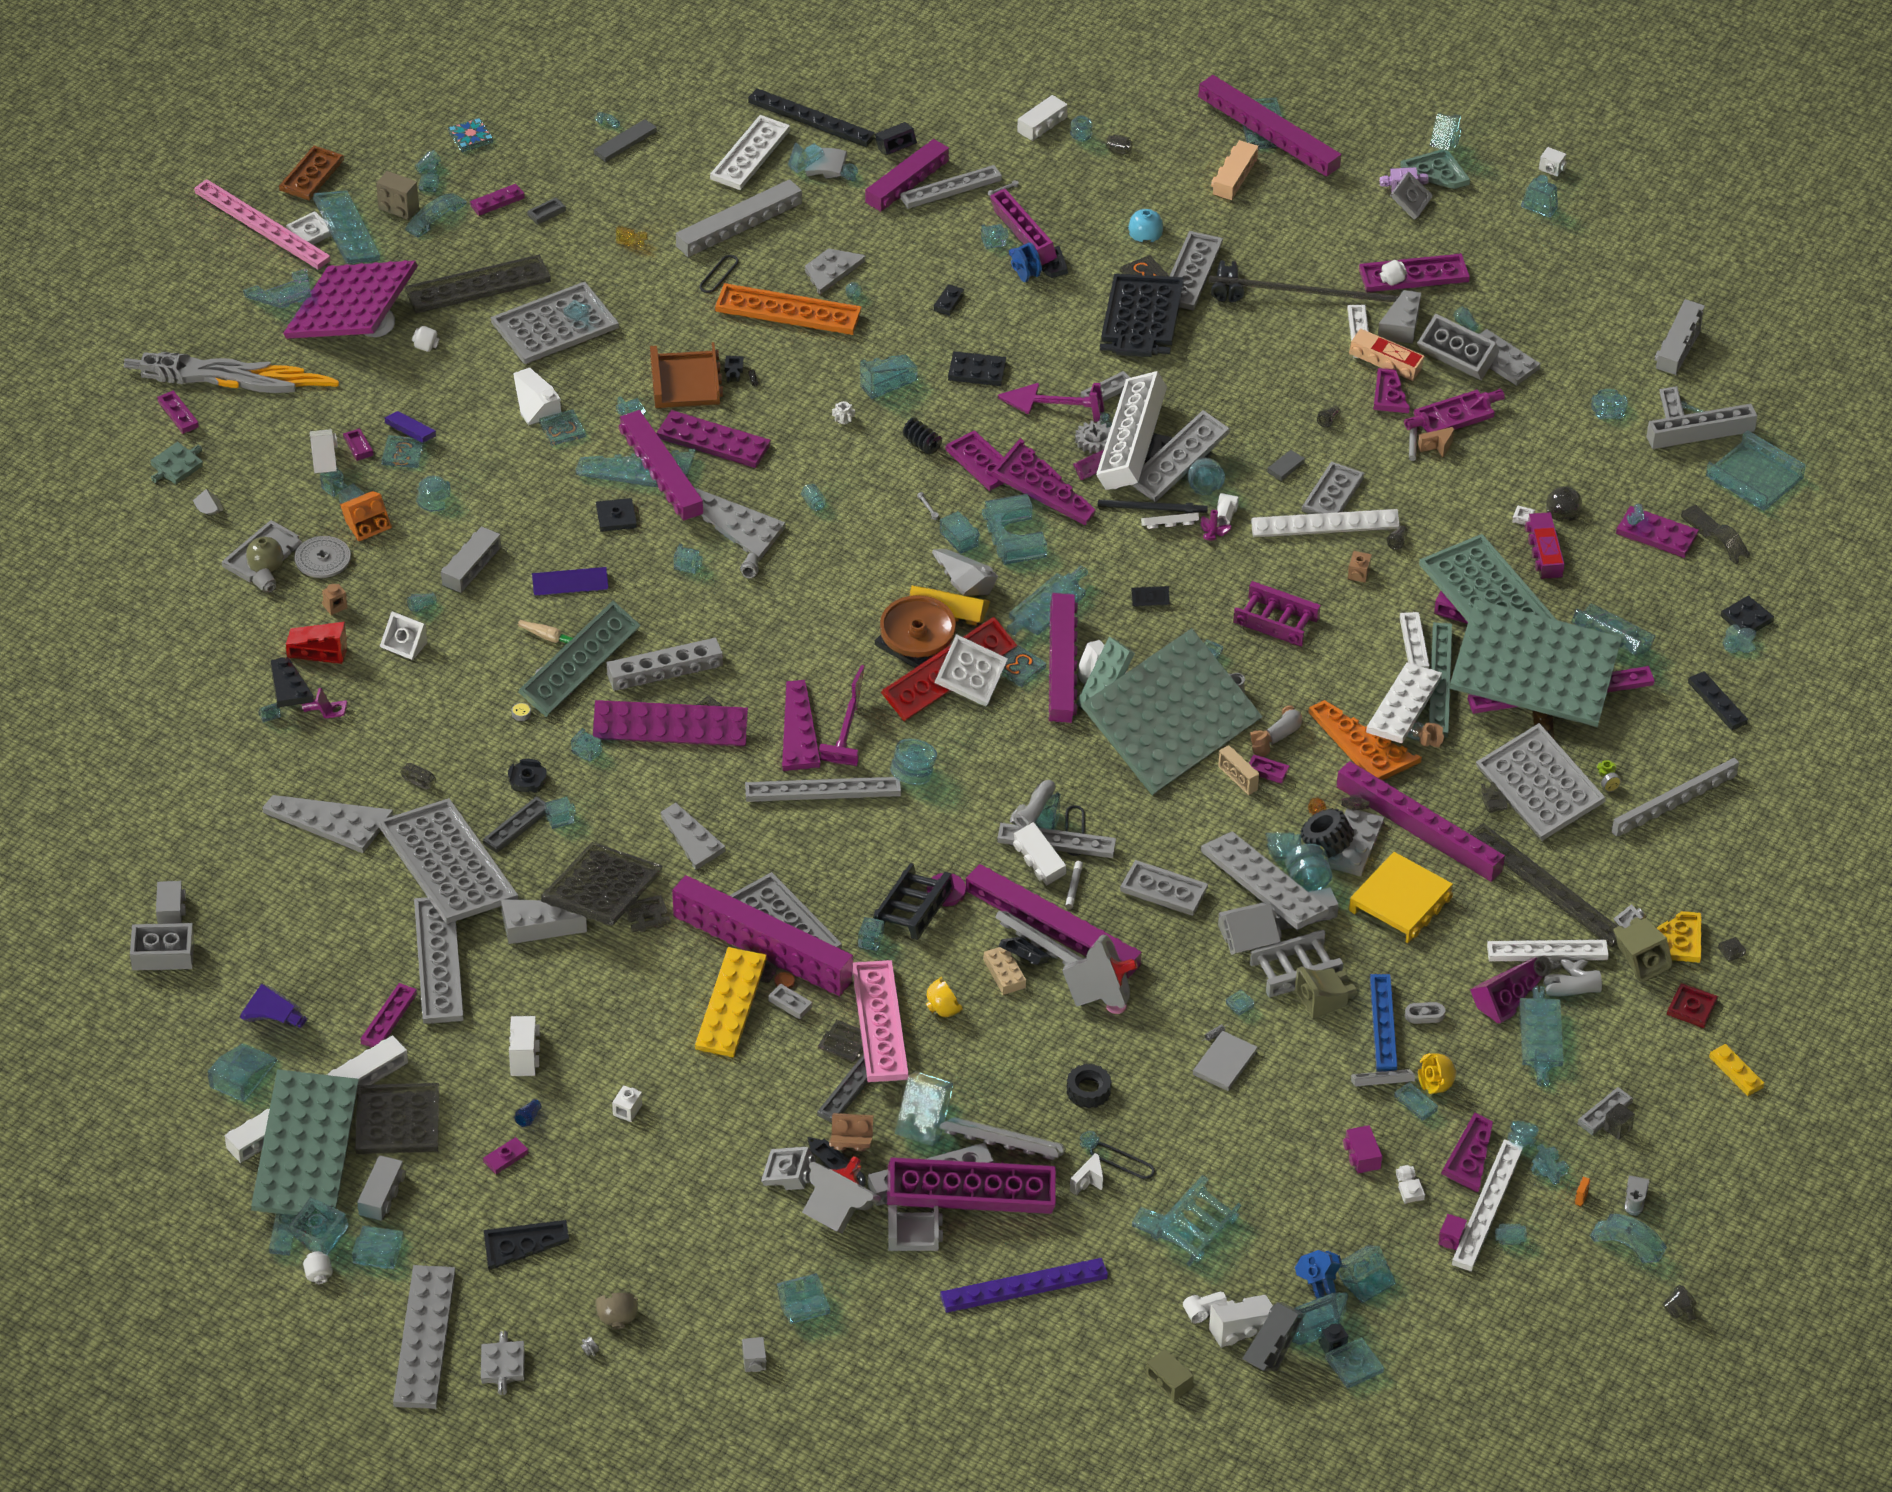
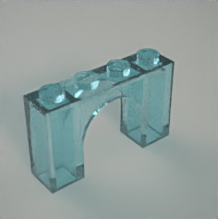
M1028 494L985 501V509H982L983 519L987 520L988 532L992 533L993 545L997 546L998 558L1002 559L1004 565L1047 557V542L1043 532L1015 535L1004 529L1010 523L1032 519V504Z

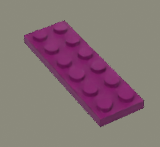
M1462 253L1397 260L1404 264L1407 275H1405L1404 281L1390 286L1387 282L1383 283L1380 277L1382 266L1391 261L1359 264V272L1366 292L1469 282L1470 279Z
M673 410L670 411L656 433L661 440L754 468L758 466L771 445L770 439Z

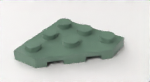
M1447 148L1400 162L1401 168L1416 167L1417 175L1427 174L1428 182L1453 189L1470 185V178Z

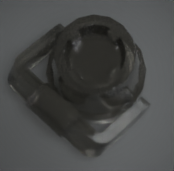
M1679 1284L1662 1305L1675 1319L1686 1313L1689 1321L1695 1320L1697 1317L1694 1307L1697 1306V1302L1686 1288Z

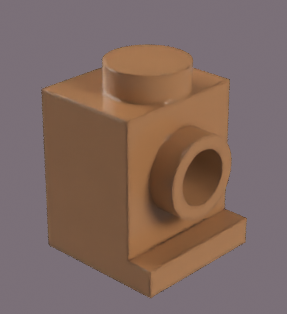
M330 584L327 589L322 590V605L330 615L347 609L346 592L340 584ZM338 601L339 604L333 606V602Z

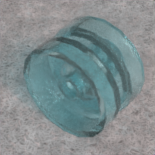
M911 738L903 739L895 747L894 758L890 766L891 773L895 778L908 784H925L932 777L937 751L927 742Z
M1304 844L1294 848L1286 855L1284 862L1288 876L1306 891L1320 890L1330 883L1333 875L1326 851L1321 846Z

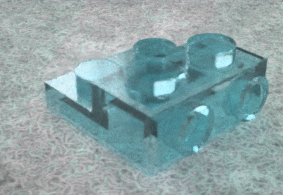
M362 1226L352 1251L353 1263L362 1266L368 1265L383 1269H394L404 1237L403 1231Z

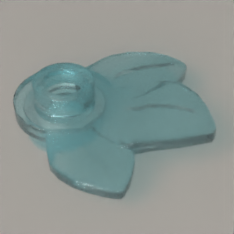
M1737 624L1727 628L1726 637L1723 639V646L1727 652L1734 653L1739 650L1743 653H1748L1756 650L1755 645L1751 643L1756 636L1755 630L1750 628L1740 629Z

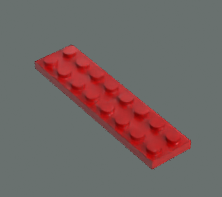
M995 617L963 637L1001 656H1005L1017 647V644ZM951 645L881 691V694L904 722L951 691L934 683Z

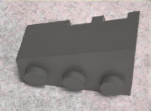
M1284 1302L1274 1304L1269 1311L1268 1318L1242 1359L1263 1371H1277L1305 1314Z

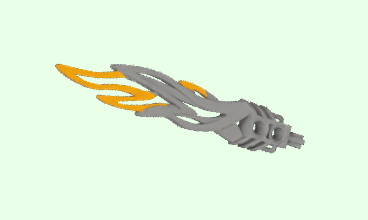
M144 352L142 360L124 359V368L141 370V378L156 379L159 382L167 381L168 383L176 382L178 384L209 382L224 387H241L266 393L295 392V387L339 386V381L334 378L304 373V369L299 367L271 365V362L244 363L227 358L200 360L190 357L188 354L170 352L158 354Z

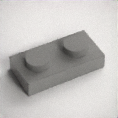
M782 984L768 996L769 1002L798 1019H801L812 1008L811 1001Z

